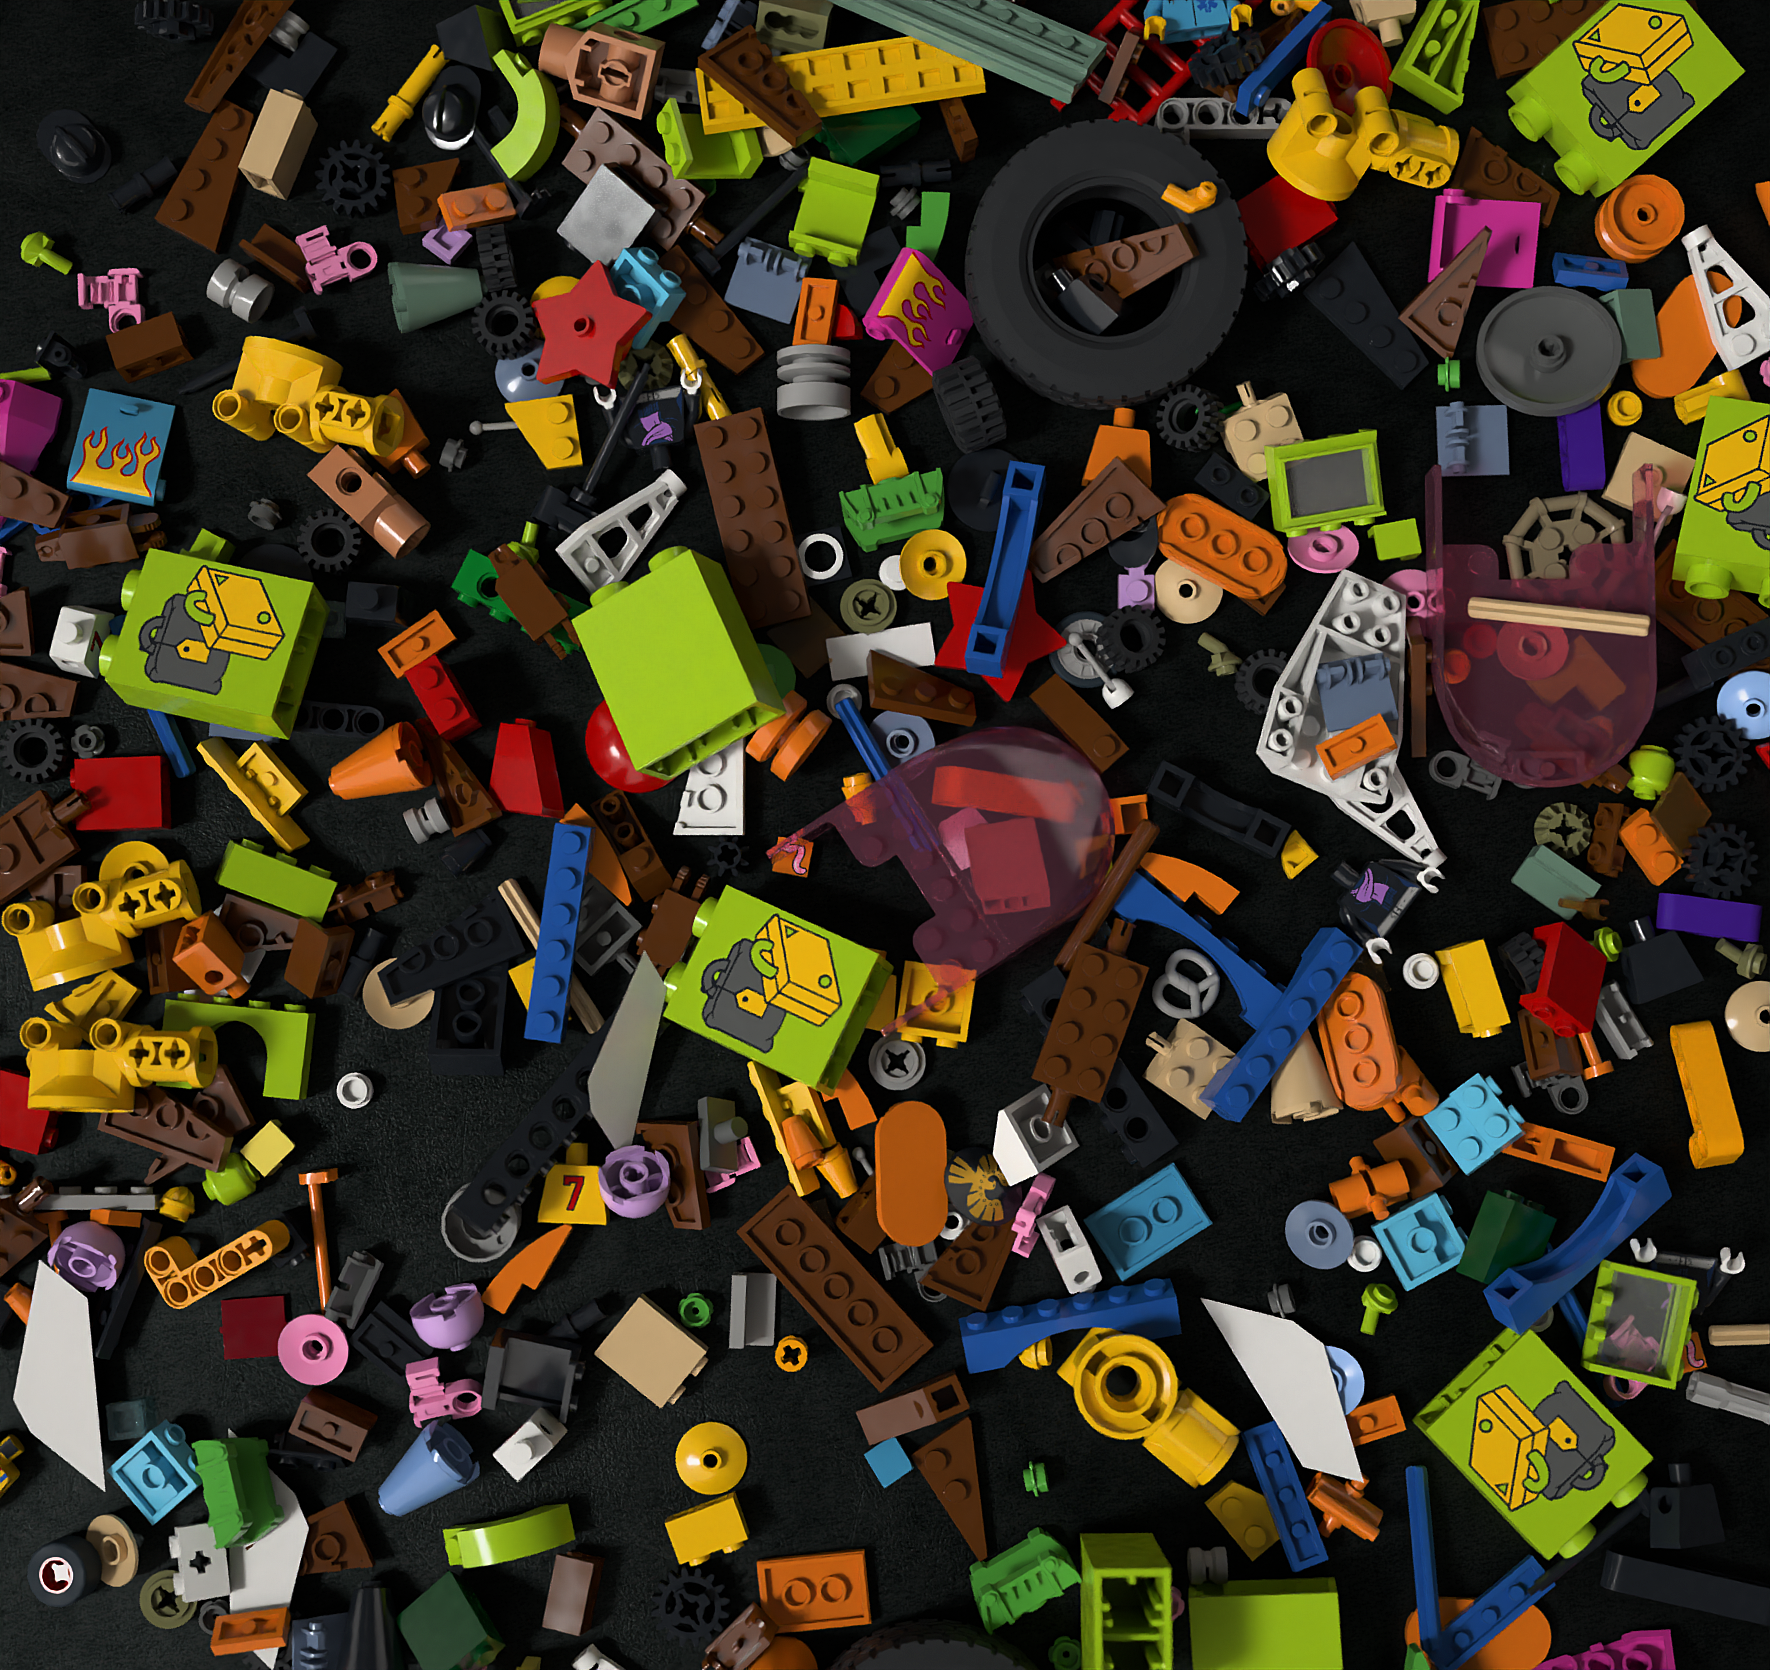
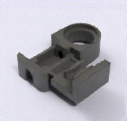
M1479 731L1474 741L1478 743L1475 754L1470 753L1469 757L1453 751H1443L1431 759L1429 773L1435 781L1454 789L1459 788L1460 785L1487 794L1486 800H1491L1496 797L1504 776L1503 770L1499 769L1494 773L1496 767L1500 768L1506 749L1510 747L1511 741ZM1481 740L1498 745V748L1482 743ZM1442 757L1452 759L1456 765L1455 773L1451 777H1444L1437 770V763Z
M1527 1061L1510 1067L1521 1097L1531 1096L1532 1092L1530 1089L1541 1086L1542 1089H1548L1554 1106L1560 1112L1577 1114L1587 1106L1588 1093L1581 1076L1561 1073L1536 1081L1530 1079ZM1569 1087L1577 1090L1579 1094V1102L1573 1108H1567L1561 1102L1562 1092Z
M934 1240L916 1247L898 1243L878 1247L886 1280L896 1277L895 1272L907 1269L908 1273H912L913 1269L919 1268V1270L914 1271L921 1296L930 1302H939L946 1298L947 1295L943 1293L938 1295L928 1294L924 1290L923 1285L918 1283L920 1278L938 1259ZM888 1253H889L890 1260H891V1264H892V1268H893V1271H892V1272H891V1268H890L888 1256L886 1255V1254H888Z

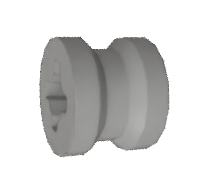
M287 10L268 36L282 47L294 52L299 45L298 39L300 35L306 34L310 27L296 14Z

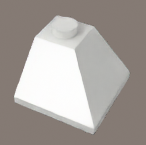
M1046 1084L1037 1087L998 1113L993 1156L1010 1186L1040 1173L1079 1147L1066 1120L1064 1121L1063 1128L1053 1125L1057 1110L1051 1124L1041 1120L1051 1097Z

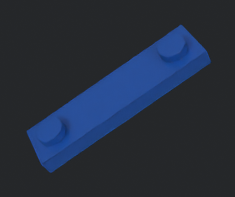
M1320 1L1239 86L1236 111L1247 117L1257 106L1262 107L1266 103L1271 91L1307 54L1309 43L1315 32L1330 22L1332 12L1330 5Z
M1271 1420L1242 1431V1438L1292 1572H1298L1328 1560L1329 1558L1279 1426L1275 1420Z
M1532 1555L1526 1556L1441 1628L1442 1650L1423 1651L1437 1670L1458 1669L1556 1585L1552 1583L1542 1592L1538 1591L1532 1596L1528 1594L1527 1590L1534 1585L1533 1581L1545 1572Z

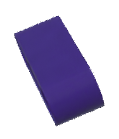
M1598 399L1580 411L1557 416L1562 481L1566 492L1604 488L1606 474L1600 401Z
M1659 893L1655 929L1664 931L1674 930L1679 933L1738 941L1759 942L1763 906Z

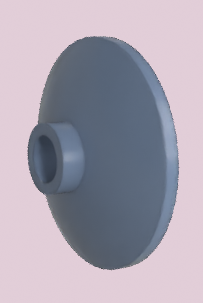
M532 339L536 345L533 349L526 346L524 350L527 354L523 357L519 352H516L515 360H510L507 355H505V360H498L495 373L496 382L499 390L509 402L556 397L562 391L565 379L547 385L536 379L544 341ZM528 365L535 367V373L532 376H525L523 374V369Z
M885 711L871 723L869 730L896 778L916 776L931 763L935 754L936 741L934 732L924 717ZM900 735H905L909 739L908 746L905 747L899 743L898 738Z
M1308 1200L1297 1205L1290 1212L1286 1220L1285 1234L1289 1247L1305 1264L1318 1269H1331L1344 1263L1352 1253L1355 1240L1352 1225L1347 1216L1335 1205L1322 1200ZM1320 1226H1323L1328 1231V1234H1324Z

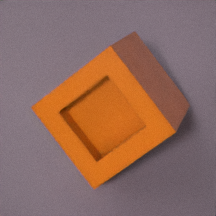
M1147 794L1107 799L1102 802L1107 835L1109 834L1110 837L1133 834L1141 820L1148 819L1146 803L1148 802Z

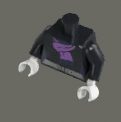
M684 368L681 374L680 385L642 391L619 438L620 443L625 448L635 449L637 456L651 454L655 472L674 469L672 450L685 448L686 439L691 438L695 434L693 425L699 424L703 414L701 389H699L703 373L699 368L697 369L698 379L695 381H689L686 378V369ZM595 386L593 389L595 399L599 404L603 405L602 412L610 430L627 394L618 395V402H616L615 389H610V394L602 397L598 394Z
M1379 858L1375 862L1368 861L1358 872L1342 860L1330 877L1346 888L1336 901L1340 906L1339 916L1346 935L1365 951H1368L1374 963L1381 964L1382 961L1376 952L1379 949H1386L1392 954V949L1385 938L1423 889L1418 884L1422 883L1428 891L1437 893L1439 890L1435 886L1430 885L1429 882L1435 876L1445 879L1444 875L1433 867L1425 869L1406 860Z
M1636 1238L1630 1241L1633 1253L1629 1265L1697 1281L1695 1288H1698L1699 1291L1698 1303L1694 1310L1691 1309L1690 1314L1702 1315L1704 1309L1710 1307L1722 1292L1733 1274L1741 1272L1745 1267L1743 1253L1739 1252L1737 1258L1730 1259L1731 1253L1727 1247L1721 1250L1722 1262L1717 1264L1718 1258L1708 1255L1656 1249L1651 1238L1647 1239L1648 1242L1644 1247H1640ZM1627 1274L1636 1296L1642 1300L1643 1305L1661 1310L1659 1330L1662 1331L1672 1284Z

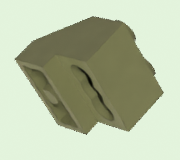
M760 0L755 29L757 32L756 37L761 44L767 45L772 52V57L826 49L835 4L827 0Z

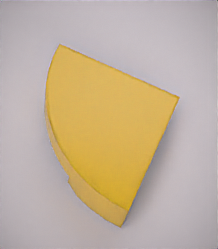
M1296 829L1285 840L1281 854L1283 869L1291 880L1319 857Z

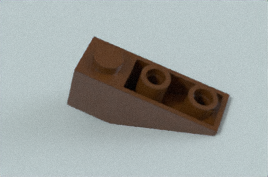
M616 789L590 804L628 878L644 902L661 894L666 888H671L674 880L624 792Z
M954 1368L857 1410L856 1414L869 1445L937 1423L969 1409L970 1406Z

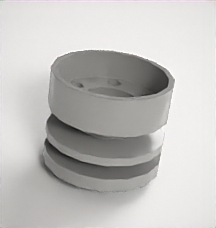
M804 344L782 348L777 351V362L781 365L777 369V376L783 381L791 382L777 388L778 415L795 420L816 421L839 419L851 414L850 388L837 383L850 378V368L846 367L850 364L849 350L832 345Z
M469 1182L464 1184L447 1203L442 1215L441 1232L446 1245L458 1257L470 1262H488L500 1257L512 1245L521 1226L522 1208L515 1202L506 1212L510 1219L496 1235L491 1231L484 1238L451 1211L452 1204L471 1183ZM491 1187L485 1192V1198L492 1204H500L506 1199L505 1192L499 1187Z

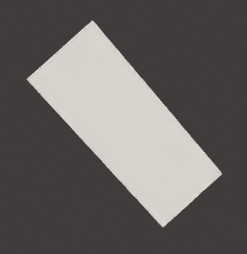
M930 622L885 629L883 632L871 633L868 636L860 633L826 639L832 681L866 676V658L870 649L914 668L934 665L935 661Z

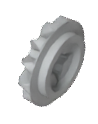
M902 1033L888 1034L880 1038L872 1047L869 1055V1069L873 1078L881 1086L891 1090H904L916 1084L922 1077L926 1065V1058L921 1045L917 1042L901 1040ZM887 1049L896 1055L904 1053L907 1049L910 1051L903 1061L906 1069L909 1071L908 1074L899 1068H895L893 1071L890 1070L888 1073L885 1072L891 1062L888 1058L889 1055L885 1052Z

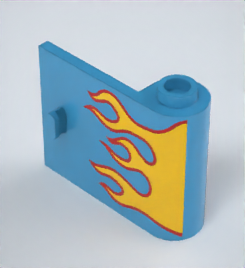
M90 388L68 470L67 489L153 507L157 500L163 501L167 481L161 479V466L175 414V406Z

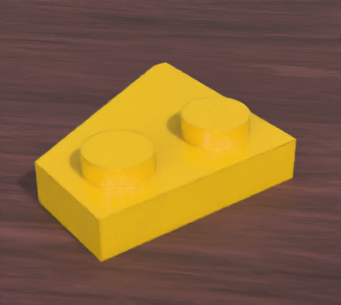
M572 394L505 403L506 412L511 416L548 471L583 466Z
M110 969L97 976L92 983L83 984L72 990V994L64 999L49 1003L44 1010L60 1022L73 1024L78 1027L82 1033V1038L93 1046L90 1041V1030L93 1024L103 1018L122 1021L143 990L116 970Z
M1231 1480L1205 1502L1206 1506L1252 1562L1280 1539L1264 1494L1261 1492L1258 1493L1241 1483Z

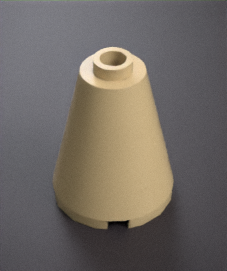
M1308 1028L1272 1077V1123L1291 1124L1293 1123L1291 1116L1294 1119H1303L1304 1122L1336 1114L1339 1112V1109L1343 1110L1342 1100L1334 1092L1328 1070Z

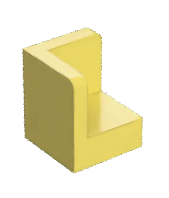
M278 1119L270 1120L240 1150L264 1177L273 1175L283 1165L281 1161L296 1146L280 1129L282 1123Z

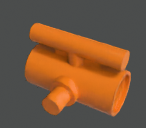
M1397 1045L1403 1068L1402 1082L1394 1098L1382 1106L1396 1123L1404 1120L1406 1113L1398 1104L1401 1101L1410 1113L1415 1116H1423L1430 1113L1439 1102L1437 1091L1406 1050L1400 1045Z
M1355 1156L1349 1161L1353 1170L1351 1176L1329 1184L1335 1206L1348 1219L1373 1211L1377 1220H1383L1389 1216L1386 1206L1408 1199V1181L1398 1160L1371 1169L1369 1165L1365 1164L1361 1156Z
M1318 1471L1308 1484L1304 1493L1307 1501L1324 1512L1322 1514L1324 1519L1317 1527L1318 1532L1328 1538L1335 1528L1340 1529L1344 1525L1364 1540L1369 1539L1373 1541L1380 1531L1377 1526L1382 1519L1383 1511L1363 1498L1365 1494L1363 1489L1370 1479L1362 1472L1364 1483L1347 1480L1343 1484L1328 1473Z

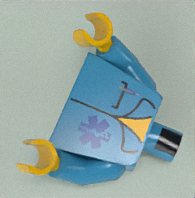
M1149 0L1144 10L1145 27L1143 39L1148 40L1150 34L1159 35V44L1219 37L1228 30L1229 19L1231 20L1233 31L1239 30V22H1246L1250 27L1253 26L1252 8L1249 5L1241 4L1239 0Z

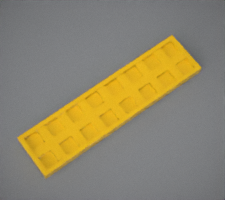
M910 36L772 57L779 69L783 67L790 77L789 82L793 88L801 91L820 118L986 93L982 67ZM696 68L705 135L768 126L701 69Z

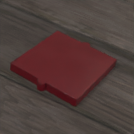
M285 1295L221 1300L222 1327L219 1328V1332L223 1334L224 1360L279 1356V1337L285 1326L289 1323L286 1319Z

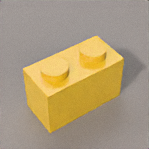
M735 1491L670 1515L665 1521V1526L680 1565L689 1562L690 1566L701 1564L711 1558L710 1553L723 1549L724 1553L740 1549L744 1546L743 1541L748 1539L750 1533Z

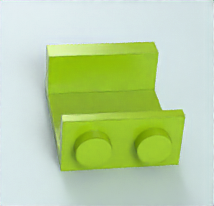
M669 98L657 116V130L662 134L666 148V161L671 165L674 179L751 178L764 160L755 128L705 135L702 114H680L676 98Z
M812 157L808 168L809 179L793 231L790 230L788 236L789 247L794 248L795 253L805 257H814L815 254L827 257L830 263L837 266L847 267L848 264L857 266L880 188V176Z

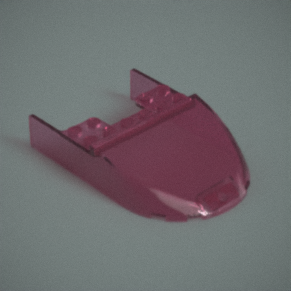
M1652 463L1643 464L1632 474V542L1628 544H1585L1579 546L1570 556L1569 579L1499 580L1498 557L1490 547L1486 545H1442L1441 465H1433L1425 476L1427 616L1425 617L1426 640L1431 642L1432 663L1429 664L1436 698L1444 721L1458 745L1478 765L1504 780L1520 785L1541 788L1563 787L1589 780L1614 766L1626 756L1636 744L1635 742L1650 719L1657 685ZM1480 597L1649 616L1651 624L1647 636L1473 618L1468 614V604L1470 598Z
M998 726L963 734L907 760L888 771V774L772 847L766 851V854L771 863L775 864L835 826L855 858L862 865L876 867L896 855L900 858L936 916L916 929L913 936V945L938 984L939 990L935 995L882 1028L880 1032L884 1039H887L1053 932L1084 909L1099 890L1109 870L1115 845V821L1110 798L1104 784L1090 763L1079 752L1060 739L1042 731L1018 726Z

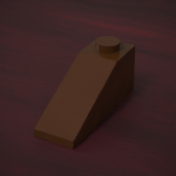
M1057 673L1029 696L1098 775H1101L1129 750L1111 727Z

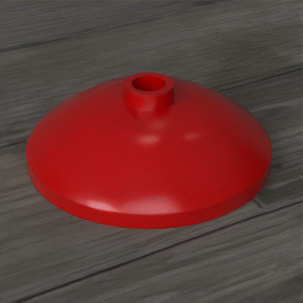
M1341 18L1326 23L1315 32L1307 51V68H1316L1322 72L1333 108L1352 117L1355 113L1353 103L1355 95L1361 89L1369 86L1382 89L1387 103H1389L1393 89V82L1389 80L1392 73L1390 60L1382 43L1370 29L1357 21Z
M603 700L591 715L585 735L587 756L596 773L609 785L629 793H648L661 789L671 783L676 777L667 781L635 770L606 700Z

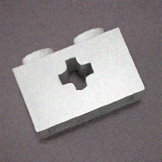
M209 1521L174 1527L175 1535L169 1536L171 1558H178L179 1572L173 1573L175 1595H182V1601L185 1603L231 1595L226 1549H215L216 1539L213 1527L208 1526L207 1522ZM196 1551H199L202 1556L208 1558V1562L203 1563L201 1566L202 1571H198L196 1567L189 1565L190 1560L196 1558Z

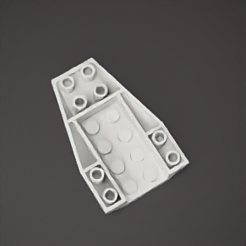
M1344 569L1340 572L1274 686L1256 750L1258 756L1272 773L1332 798L1375 804L1385 803L1403 736L1406 595ZM1383 652L1384 657H1388L1390 660L1391 671H1388L1399 716V720L1385 723L1398 748L1333 781L1315 746L1346 730L1327 732L1315 680L1318 664Z

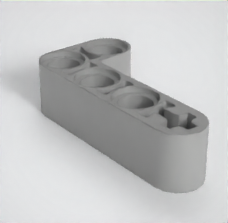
M1170 98L1159 106L1154 127L1160 128V132L1164 134L1169 132L1182 139L1181 143L1185 146L1189 144V139H1270L1280 125L1275 123V118L1271 117L1272 113L1277 114L1279 120H1283L1292 104L1283 98H1268L1262 107L1257 106L1248 115L1250 123L1242 125L1238 124L1233 118V114L1238 113L1236 111L1237 101L1231 103L1224 98ZM1204 112L1209 113L1214 117L1215 123L1210 125L1203 124L1198 119V115ZM1174 113L1179 117L1180 123L1176 125L1168 124L1163 119V115ZM1258 119L1262 120L1261 124H1257Z

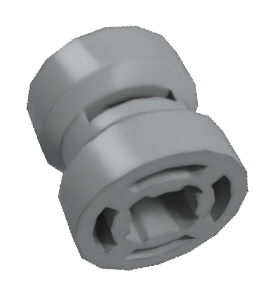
M436 797L426 801L424 807L419 809L411 808L403 812L406 824L418 844L429 840L430 835L435 832L443 833L451 829L448 817Z
M1199 1547L1188 1548L1187 1566L1190 1585H1201L1204 1581H1213L1215 1584H1227L1228 1564L1225 1547H1213L1211 1551H1203Z

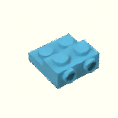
M647 247L624 248L610 270L618 296L646 308L653 314V317L634 336L632 347L635 350L644 349L659 323L671 319L686 295L679 286L681 284L680 277L672 271L663 270L657 264L659 260L658 255Z
M1479 1073L1451 1092L1449 1098L1435 1107L1430 1113L1423 1116L1467 1176L1526 1134L1521 1127L1525 1120L1512 1104L1506 1107L1498 1097L1503 1093L1499 1085L1490 1075L1484 1078Z
M1432 1191L1400 1207L1399 1211L1388 1216L1386 1219L1371 1225L1406 1291L1459 1264L1468 1242V1238L1460 1226L1455 1228L1449 1217L1453 1214V1211L1447 1199L1443 1195L1438 1197L1437 1193Z
M167 1419L153 1428L107 1469V1472L152 1526L203 1483L198 1472L195 1470V1467L198 1466L196 1452H193L185 1442L186 1435L184 1430L176 1424H170Z

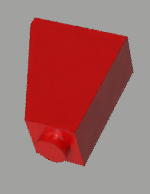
M516 718L515 724L500 723L488 794L501 811L564 819L565 811L550 732L536 728L537 722L527 719Z

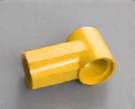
M1739 369L1721 374L1709 380L1708 384L1693 388L1674 397L1676 413L1684 425L1705 418L1710 395L1752 401Z
M882 413L872 414L854 424L856 434L867 457L865 461L874 485L887 478H904L909 475L904 457L899 447H895Z

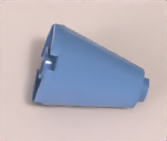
M434 1420L423 1429L379 1488V1504L386 1513L403 1516L472 1483L479 1476L480 1466L478 1461L472 1464L469 1454L473 1452L472 1447L452 1425L444 1423L442 1426L437 1425L438 1420Z

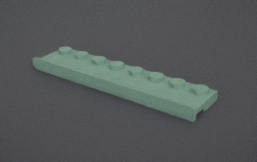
M827 0L1066 104L1072 102L1074 95L1106 55L1107 50L1106 42L1006 0Z

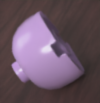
M640 1145L621 1147L611 1152L605 1158L606 1163L598 1170L602 1199L612 1211L622 1217H646L654 1213L667 1199L671 1184L669 1164L664 1156L656 1150L655 1154H653L652 1152L645 1151L644 1146Z
M81 1221L65 1228L48 1252V1263L50 1267L54 1263L60 1270L58 1275L76 1289L96 1292L98 1287L106 1286L105 1290H108L115 1284L122 1272L125 1263V1247L121 1238L107 1225L93 1221Z
M471 1283L446 1287V1295L436 1299L434 1293L421 1299L411 1308L410 1315L414 1329L419 1337L431 1347L440 1349L450 1348L451 1351H458L470 1345V1339L479 1332L483 1325L485 1309L476 1285Z

